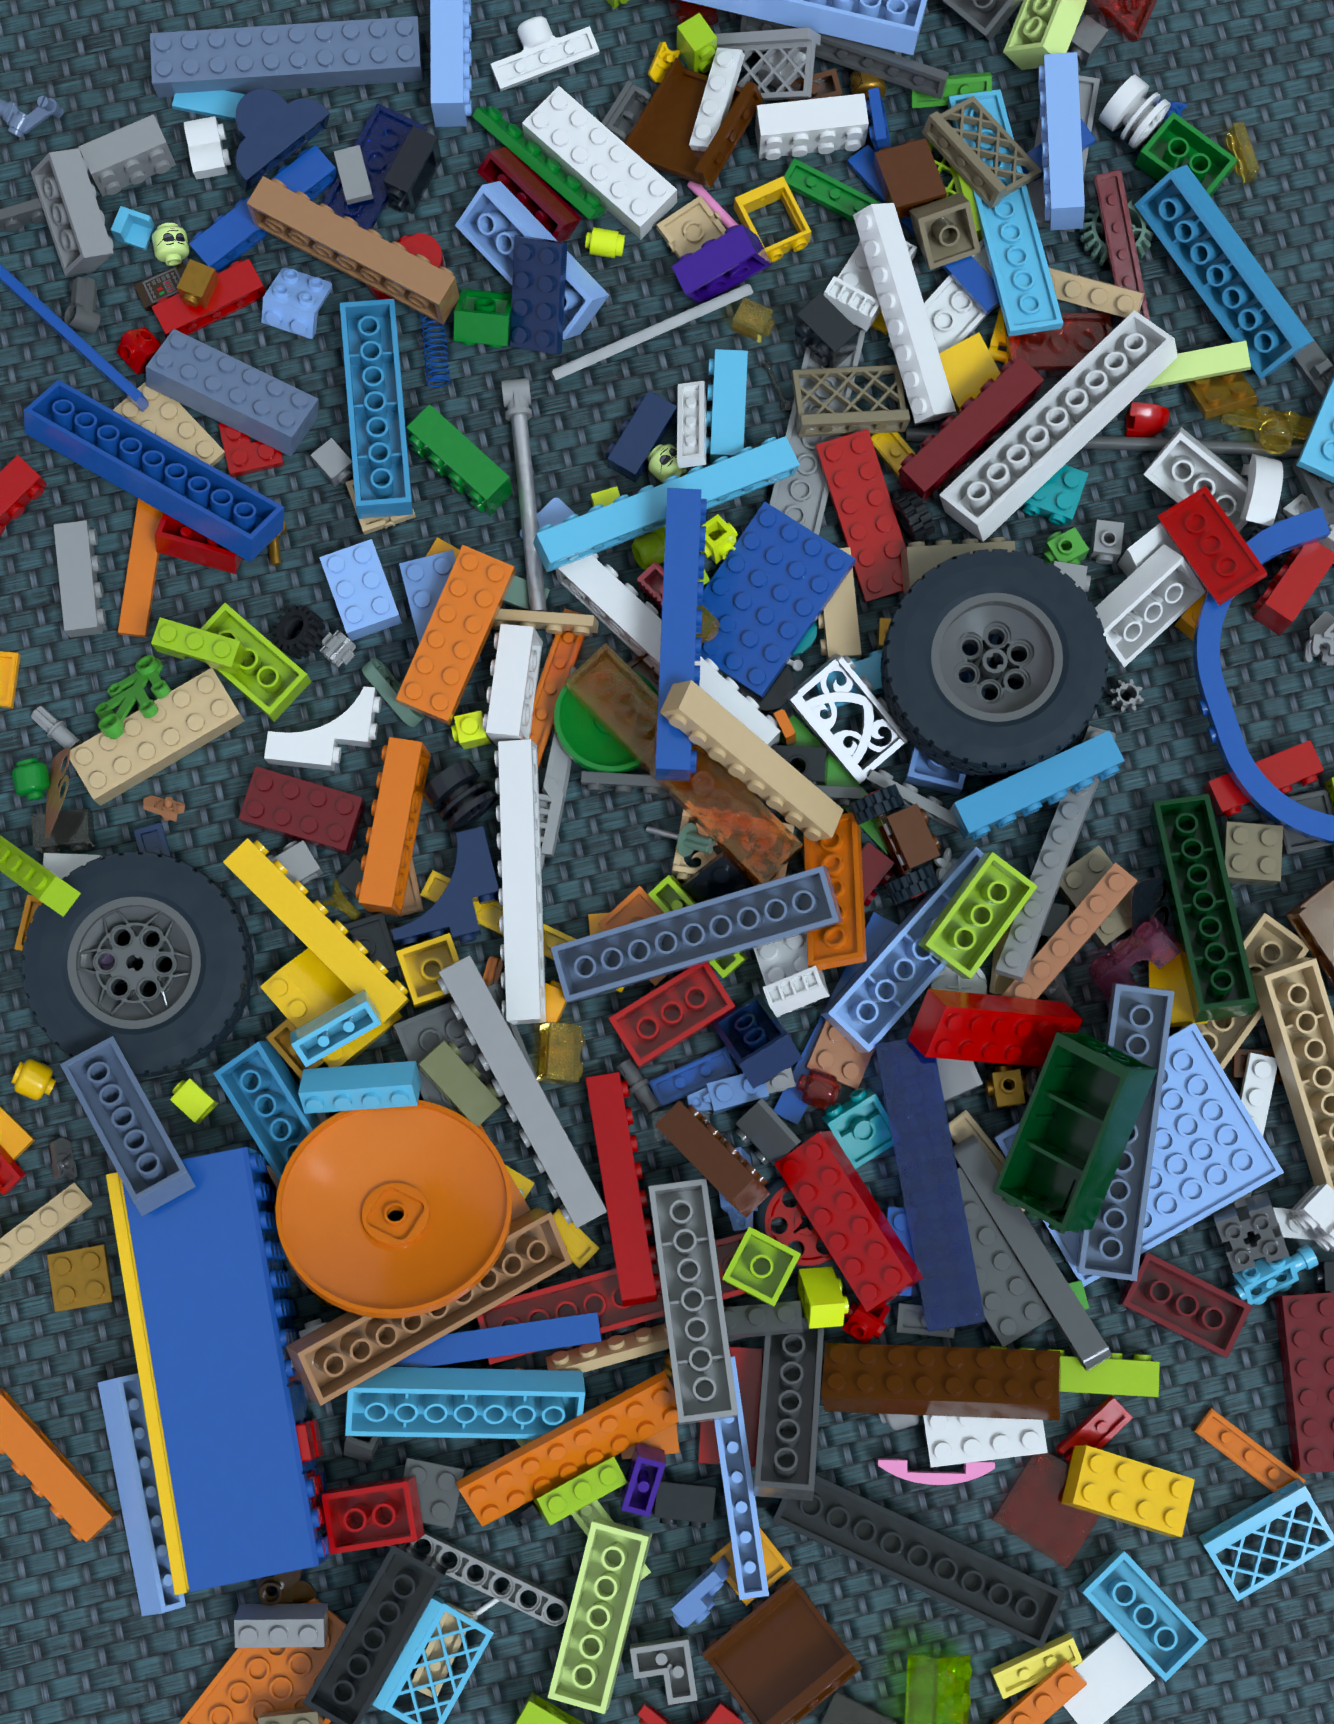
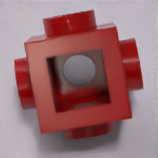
M146 327L135 330L130 329L121 336V343L116 353L138 375L146 372V365L160 348L161 343Z
M860 1301L858 1304L852 1302L849 1306L848 1314H844L847 1321L842 1330L863 1344H867L873 1336L878 1339L887 1325L883 1321L891 1307L885 1304L879 1309L866 1312Z

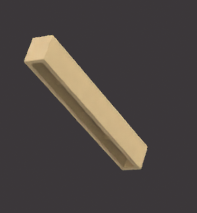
M692 680L672 685L660 711L672 726L685 733L692 743L703 748L711 759L718 761L727 768L729 774L740 779L751 792L758 794L764 799L770 808L782 814L785 820L801 830L807 839L818 841L833 837L844 811L839 805Z

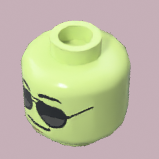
M164 223L159 225L157 230L153 232L154 255L159 261L165 262L168 266H176L181 264L182 260L189 255L187 233L177 224Z
M671 444L656 446L648 456L649 472L662 483L671 476L678 475V477H682L688 474L687 467H678L677 448Z

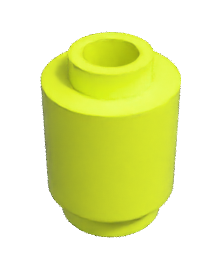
M593 227L592 232H587L585 248L590 249V255L614 259L615 256L622 257L625 235L619 234V231Z

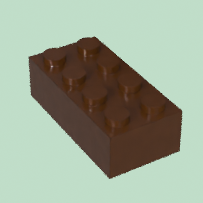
M678 1101L655 1124L667 1139L745 1218L771 1194L764 1187L767 1181L691 1104L686 1108Z

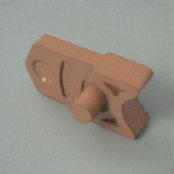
M151 795L143 799V809L161 815L165 821L171 820L176 822L178 814L184 813L185 804L174 801L172 797H165L163 799Z

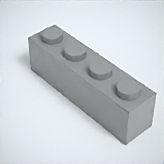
M87 520L54 524L64 631L70 638L103 634L102 625L106 624V614L104 608L100 607V598L104 597L102 583L101 581L98 582L97 572L101 571L100 559L98 555H95L94 545H98L97 531L92 529Z

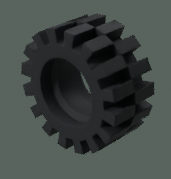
M910 490L891 501L898 524L902 527L903 533H906L908 540L920 542L935 534L934 522L930 518V512L927 511L926 505L922 503L921 497H918L916 492Z
M293 605L291 610L288 608L284 610V616L280 614L277 617L280 621L279 623L274 622L273 627L276 630L272 631V636L275 637L272 640L277 648L290 657L302 659V656L307 658L310 656L309 651L314 653L317 650L315 648L316 644L319 646L322 644L319 638L325 636V632L322 631L325 629V624L322 623L323 619L303 605H299V607ZM301 626H303L302 631L300 632V634H299L297 637L294 638L295 633L297 632V630H298Z

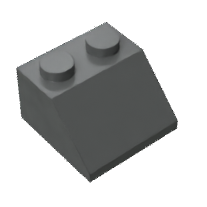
M762 1098L735 1123V1126L738 1128L735 1134L745 1145L750 1142L757 1149L754 1155L764 1166L769 1163L774 1167L777 1161L786 1156L801 1142Z

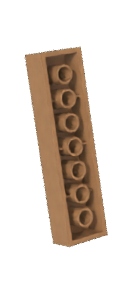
M263 176L246 203L256 227L443 325L459 299L456 277L449 269L443 266L437 268L430 264V261L423 255H413L407 252L406 248L395 241L390 243L382 239V236L375 230L370 228L365 230L359 227L355 220L348 216L342 218L336 215L333 209L325 204H315L306 194L300 191L295 193L287 189V186L278 179L273 178L270 180Z

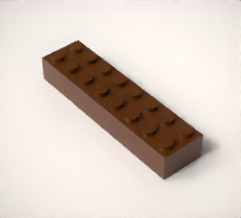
M825 1343L821 1399L824 1411L1060 1421V1351Z

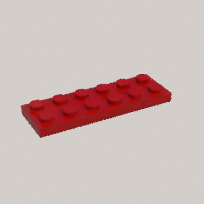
M865 429L815 445L846 546L850 547L851 556L856 559L853 569L864 603L904 591L900 551L905 549L906 546L869 430Z

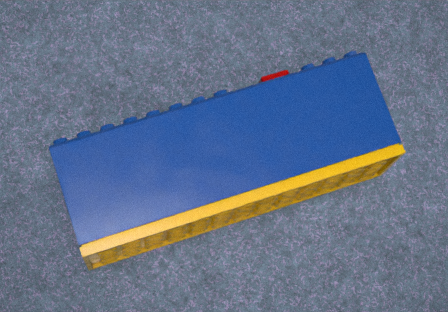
M249 1147L182 1159L181 1161L196 1187L144 1216H141L119 1174L112 1173L106 1175L175 1595L316 1567L333 1555L330 1554L321 1496L323 1490H327L326 1477L324 1472L319 1473L316 1465V1457L324 1455L318 1419L310 1420L305 1389L285 1347L300 1339L299 1327L294 1328L292 1316H296L297 1311L294 1299H289L287 1288L292 1287L289 1270L285 1271L283 1268L282 1259H286V1256L278 1239L276 1214L273 1211L272 1203L276 1202V1190L274 1185H270L268 1182L267 1174L269 1172L266 1166L270 1165L265 1155Z

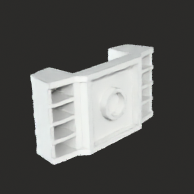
M860 240L858 247L839 276L832 278L823 295L851 323L867 332L881 313V307ZM906 242L912 262L916 256L917 247Z
M807 933L754 948L766 985L763 987L768 1004L776 1017L830 996L822 970L819 971L816 965L811 968L808 967Z

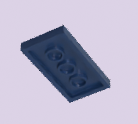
M521 235L514 237L510 325L511 347L551 354L562 353L567 242Z

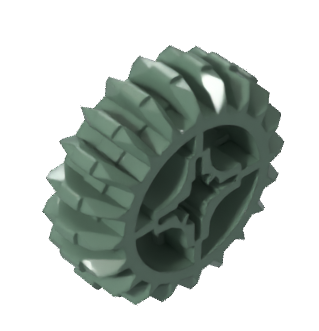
M1132 198L1128 201V208L1138 259H1142L1145 251L1149 250L1151 246L1149 241L1152 240L1154 234L1150 231L1152 229L1141 213L1133 206L1134 200ZM1097 202V206H1090L1089 213L1084 215L1083 228L1080 229V232L1083 234L1080 240L1086 243L1084 252L1093 251L1090 256L1091 260L1099 257V264L1101 266L1105 261L1109 262L1106 244L1102 242V240L1105 241L1102 223H1097L1101 220Z

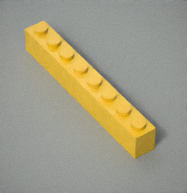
M247 838L223 863L355 995L365 990L379 1011L381 1021L386 1024L410 1001L405 996L409 991L398 980L392 983L385 976L389 971L378 960L372 963L365 956L369 951L358 940L352 943L345 936L349 931L338 920L332 923L325 916L329 911L318 900L312 903L305 896L309 891L298 880L292 883L285 876L289 871L278 860L272 863L265 856L269 851L258 840L252 843Z

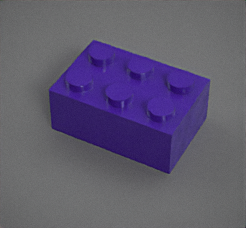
M741 224L728 228L725 234L718 239L706 241L698 251L681 256L678 259V263L674 264L672 268L685 295L699 304H703L720 296L772 264L759 237Z

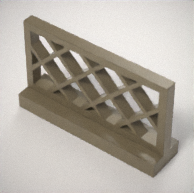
M974 96L941 114L936 111L929 115L922 134L990 209L999 205L1003 197L1040 177L1042 170ZM971 107L978 114V118L964 115V110ZM946 120L959 122L958 129L952 128ZM963 123L977 126V133L963 130ZM982 127L991 129L995 133V137L981 134ZM962 138L975 140L976 148L970 147ZM981 142L993 144L994 152L980 149ZM999 146L1009 148L1012 156L999 153ZM980 157L992 159L993 167L987 166ZM998 161L1011 163V171L998 168ZM1016 166H1024L1030 173L1016 172ZM997 176L1010 178V184L1005 186Z
M898 365L792 370L791 375L798 419V437L849 435L868 429L870 434L906 431L910 415L909 410H906L902 378ZM882 374L894 375L895 383L890 388L878 380ZM862 375L870 382L862 389L851 380L855 376ZM828 377H836L843 384L837 390H834L825 381ZM799 378H809L816 385L808 392L800 385ZM873 384L885 393L879 401L867 393ZM846 386L858 394L852 402L840 394ZM819 387L831 395L825 404L813 395ZM890 396L898 403V409L889 410L882 405V402ZM861 397L873 405L870 411H862L855 406ZM834 399H837L847 408L843 412L836 413L828 406ZM808 400L820 408L816 414H804L803 405Z

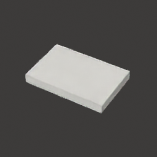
M1114 1631L1082 1658L1083 1663L1074 1666L1086 1680L1087 1685L1063 1706L1077 1724H1103L1153 1682L1155 1678L1120 1634Z

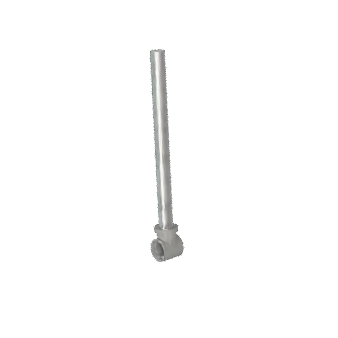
M529 378L501 380L504 408H507L505 418L512 425L530 611L547 612L542 561L533 544L539 529L527 421L532 418V410L529 408V405H531Z

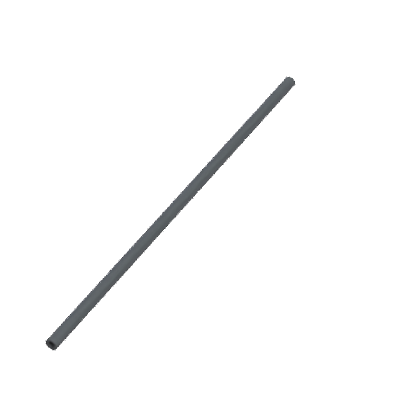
M906 428L905 441L923 442L931 434L936 436L941 429ZM998 431L984 445H992L1005 432ZM1095 435L1082 449L1160 452L1171 438ZM1198 440L1212 453L1252 456V454L1259 456L1299 457L1304 447V444Z

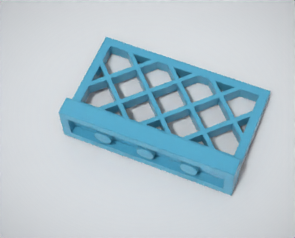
M1299 1478L1198 1536L1237 1602L1334 1546L1333 1532L1313 1501L1306 1486ZM1307 1501L1311 1508L1308 1521L1295 1518L1296 1507ZM1315 1516H1316L1317 1520L1319 1521V1523H1315V1522H1314ZM1277 1518L1286 1520L1283 1535L1268 1532L1270 1523ZM1292 1522L1306 1525L1303 1540L1288 1537ZM1312 1527L1324 1530L1328 1536L1326 1540L1319 1544L1308 1542ZM1251 1533L1261 1535L1258 1550L1243 1547L1246 1536ZM1267 1537L1281 1540L1278 1555L1263 1552ZM1287 1542L1301 1545L1300 1553L1297 1557L1293 1559L1283 1557ZM1225 1548L1236 1550L1232 1565L1220 1562L1216 1554ZM1241 1552L1256 1555L1252 1570L1238 1566ZM1261 1557L1276 1560L1273 1571L1269 1573L1258 1571ZM1225 1569L1231 1570L1230 1575L1227 1574ZM1236 1571L1251 1575L1249 1584L1240 1590H1237L1233 1584Z
M434 1595L375 1699L373 1706L391 1713L408 1724H423L420 1712L436 1707L439 1717L437 1724H444L495 1631L445 1603L443 1599ZM446 1611L456 1617L459 1629L443 1634L440 1620ZM461 1621L470 1626L463 1628ZM437 1627L439 1635L431 1637ZM477 1629L486 1635L481 1645L468 1649L465 1631ZM460 1633L464 1650L448 1654L444 1638ZM440 1639L444 1656L428 1660L425 1650L427 1643ZM477 1651L471 1660L470 1652ZM422 1654L424 1662L417 1663ZM466 1654L469 1665L466 1672L454 1675L449 1658ZM446 1660L449 1677L433 1681L429 1664ZM425 1666L429 1683L413 1687L411 1672L415 1668ZM463 1677L457 1687L455 1679ZM406 1681H408L409 1688L402 1690ZM451 1681L454 1691L452 1698L439 1702L435 1685ZM431 1686L435 1703L419 1708L415 1691ZM411 1693L415 1709L403 1712L393 1706L399 1695ZM448 1704L442 1714L440 1706ZM416 1713L417 1720L409 1715Z

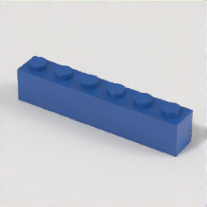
M316 145L310 149L303 150L289 166L281 167L276 176L273 177L283 182L287 189L295 193L300 191L306 194L311 201L339 180L336 168ZM251 195L248 198L239 200L235 204L234 209L226 215L223 214L217 217L211 227L206 231L198 232L189 243L197 259L202 264L214 268L218 273L270 234L254 225L246 204Z

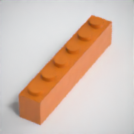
M0 1387V1454L4 1455L6 1453L13 1461L11 1463L12 1468L20 1476L26 1475L32 1482L30 1485L31 1489L39 1497L42 1498L44 1496L52 1504L49 1508L53 1514L59 1519L64 1518L71 1525L69 1530L79 1541L84 1540L85 1542L93 1540L118 1514L6 1390Z

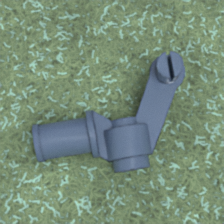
M45 96L38 98L37 104L39 106L28 115L20 112L16 102H7L0 99V116L3 117V120L9 126L7 131L19 138H23L24 134L26 135L52 115L56 116V118L62 117L64 111L59 107L57 101Z

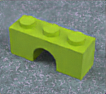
M161 617L151 642L157 652L184 659L185 656L208 664L211 668L234 675L238 674L246 650L239 640Z
M613 1456L573 1479L534 1498L533 1501L546 1526H551L625 1485L627 1481Z

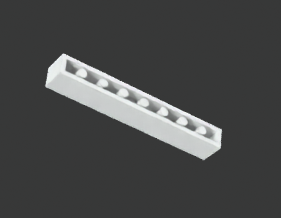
M894 203L871 204L855 213L853 217L915 424L938 421L955 413L956 409Z

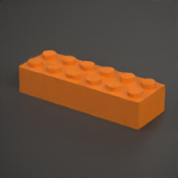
M462 545L396 697L399 705L450 726L515 575L514 566Z
M389 737L388 745H384L381 758L384 762L383 772H379L377 776L378 800L374 799L372 803L371 815L374 816L373 826L368 827L366 843L369 844L368 853L362 857L361 871H364L362 882L357 884L356 898L359 899L358 903L368 912H383L386 915L401 917L423 802L422 791L426 785L431 754L423 742Z

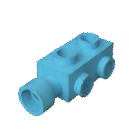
M1307 1244L1297 1249L1294 1255L1267 1263L1265 1257H1262L1255 1261L1256 1267L1232 1273L1235 1282L1232 1289L1238 1299L1250 1305L1263 1304L1267 1297L1273 1293L1289 1290L1292 1283L1299 1280L1297 1272L1303 1269L1310 1270L1319 1264L1317 1257Z

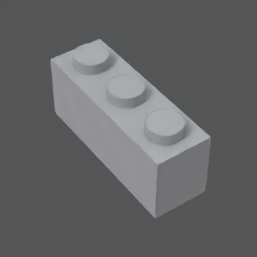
M328 1603L239 1604L234 1618L235 1648L325 1647L329 1632Z

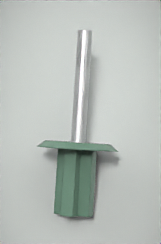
M694 823L686 824L679 834L651 826L646 828V832L677 840L678 852L683 857L689 856L694 850L711 854L713 846L716 845V841L711 837L700 835Z

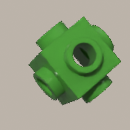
M1074 527L1063 534L1061 531L1056 532L1046 540L1043 559L1046 564L1049 562L1053 564L1054 561L1080 565V561L1086 558L1089 548Z

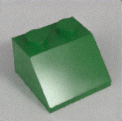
M461 289L454 310V341L461 342L464 345L487 344L493 348L508 346L510 340L512 293Z

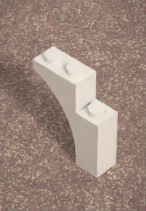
M364 686L360 695L348 710L328 724L303 732L285 733L268 731L264 759L268 764L334 771L335 763L339 764L341 759V747H338V744L371 748L372 740L377 739L378 724L374 723L375 713H380L381 696H378L374 687Z

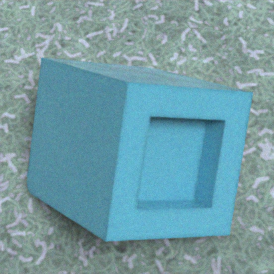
M120 206L111 227V232L116 241L146 250L156 226L149 215Z

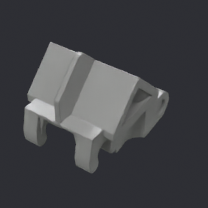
M1324 612L1309 627L1310 639L1305 643L1303 659L1306 664L1313 660L1312 656L1316 657L1320 654V663L1326 666H1334V617L1329 612Z

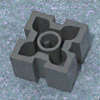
M1268 1192L1245 1198L1246 1206L1236 1208L1233 1202L1213 1213L1215 1224L1222 1243L1224 1242L1225 1251L1233 1273L1256 1267L1255 1259L1265 1257L1267 1263L1289 1256L1286 1242L1277 1222Z

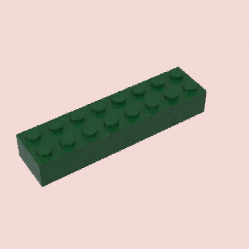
M1209 794L1153 801L1150 820L1163 878L1167 881L1166 892L1195 1023L1252 1015L1257 1005V999Z

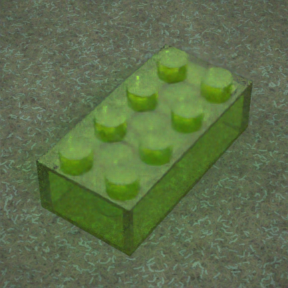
M944 1650L908 1654L905 1724H968L969 1708L971 1705L969 1695L970 1677L972 1675L971 1655Z

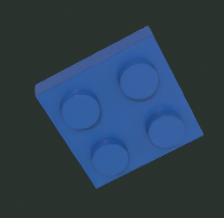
M879 87L868 89L869 100H866L867 115L870 121L869 133L875 152L884 147H891L886 111Z

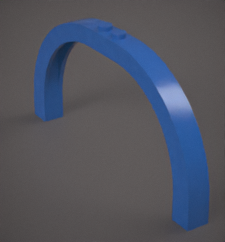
M1320 507L1277 522L1258 533L1246 543L1263 565L1279 554L1326 539L1331 533L1323 509ZM1207 591L1195 627L1193 663L1195 679L1201 697L1198 705L1202 716H1207L1210 727H1207V732L1211 743H1216L1231 778L1245 797L1259 811L1272 821L1294 833L1320 842L1334 844V815L1315 811L1287 797L1264 776L1251 757L1225 685L1220 661L1222 626L1233 598L1218 606Z

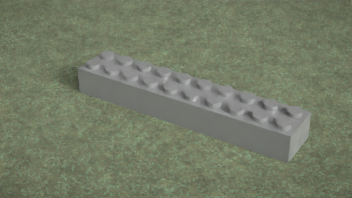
M468 955L440 970L441 977L437 979V982L443 993L447 994L450 992L455 1002L450 1006L458 1020L464 1018L468 1028L464 1029V1032L472 1046L478 1044L482 1052L478 1054V1058L485 1071L492 1070L495 1076L492 1079V1084L499 1097L505 1094L509 1102L505 1105L509 1116L513 1122L519 1120L522 1126L519 1134L527 1148L533 1146L536 1154L532 1155L538 1170L540 1173L547 1172L550 1179L546 1180L552 1196L554 1199L557 1197L561 1198L563 1204L559 1207L568 1224L573 1222L576 1228L606 1213L607 1210L472 957Z

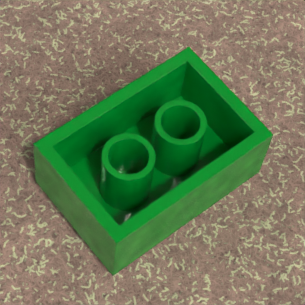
M1172 112L1140 151L1135 165L1157 182L1170 171L1188 165L1206 192L1212 197L1231 174L1238 159L1176 113Z

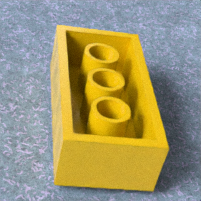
M1087 1445L1075 1446L1061 1504L1167 1537H1182L1195 1479Z

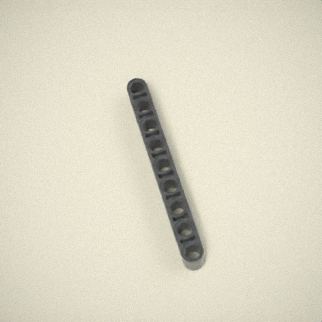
M972 1134L949 1148L948 1151L958 1168L961 1167L1083 1368L1089 1371L1110 1358L1112 1354L1022 1209L1019 1206L1013 1207L1006 1204L1005 1201H1002L1000 1195L993 1192L1000 1174L978 1139Z

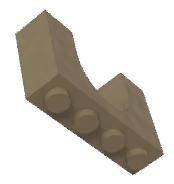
M1005 537L990 538L989 542L979 543V539L962 540V544H952V540L936 541L935 545L925 546V542L908 543V547L900 551L904 595L918 579L922 578V575L950 558L955 559V556L967 552L973 554V551L988 549L990 552L993 549H1008V552H1012V550L1015 551V541H1006Z

